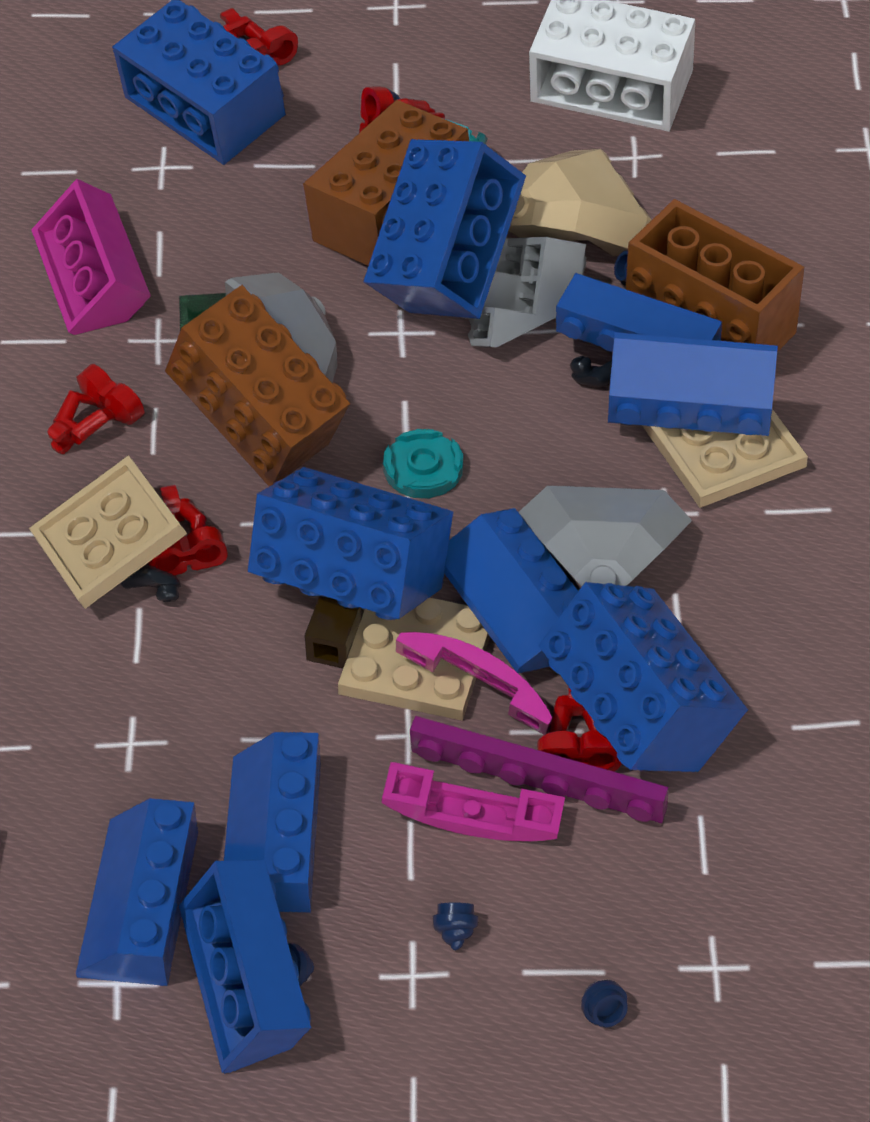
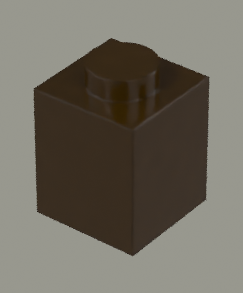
M319 596L304 635L306 660L344 668L361 622L360 607H344L338 604L335 599Z

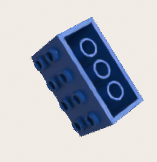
M171 0L112 46L125 98L223 165L286 115L283 102L284 94L278 75L279 68L274 59L253 49L243 38L238 39L226 31L220 23L212 22L194 6H188L180 0Z
M411 139L363 282L409 313L480 319L526 175L483 142Z
M303 467L257 493L248 572L262 576L265 582L271 584H287L300 588V592L309 596L323 595L335 599L338 604L344 607H361L374 611L376 616L382 619H400L442 589L454 511Z
M585 582L538 645L549 659V666L563 678L571 689V695L574 700L582 705L594 720L596 730L608 739L616 750L619 761L630 770L699 772L748 711L733 689L658 593L652 588Z

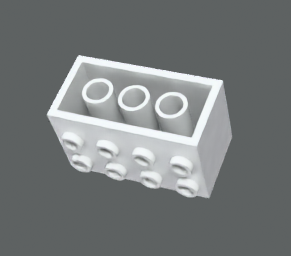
M551 0L529 51L531 102L670 132L693 71L695 19L610 0Z

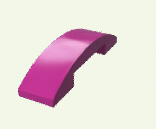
M402 632L397 637L396 652L431 672H434L441 659L451 663L512 697L513 699L510 702L508 711L509 716L543 735L548 733L552 716L546 705L529 683L500 659L474 645L443 635Z
M390 762L381 803L407 817L447 831L504 841H545L557 839L565 797L521 788L520 798L434 781V770Z

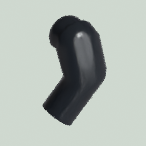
M576 357L570 363V368L573 371L571 377L578 384L605 387L610 384L612 360L602 366L591 365V360L588 357Z
M152 565L143 566L121 582L125 589L146 586L156 587V597L159 601L175 602L179 598L178 588L181 587L180 581L175 575Z

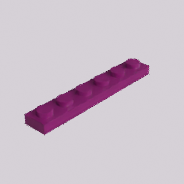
M415 716L410 728L411 750L425 760L432 762L445 761L459 765L463 770L470 773H487L500 777L512 785L525 784L542 789L547 794L567 796L584 801L596 809L603 810L609 808L627 813L631 818L638 821L647 822L651 820L663 823L668 807V787L419 716Z

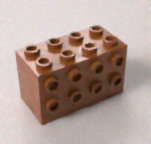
M399 100L393 102L303 183L313 241L369 266L410 140L469 141L468 129Z
M673 199L628 242L626 290L722 321L721 341L778 346V352L797 333L805 267L688 205Z
M243 285L236 288L181 328L165 372L268 486L287 477L328 446L350 405L342 388L336 383H331L320 371L317 361L310 354L304 353L293 341L289 330L284 325L277 323L268 314L260 298L250 294Z

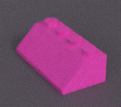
M76 179L31 229L68 333L73 335L127 322L151 297L111 194Z

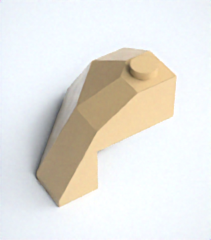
M574 150L531 162L522 172L526 175L509 231L520 238L550 237L566 241L589 240L612 256H619L623 251H628V242L651 221V218L645 209L640 207L633 197L634 193L623 177L615 171L610 163L611 160L603 150Z

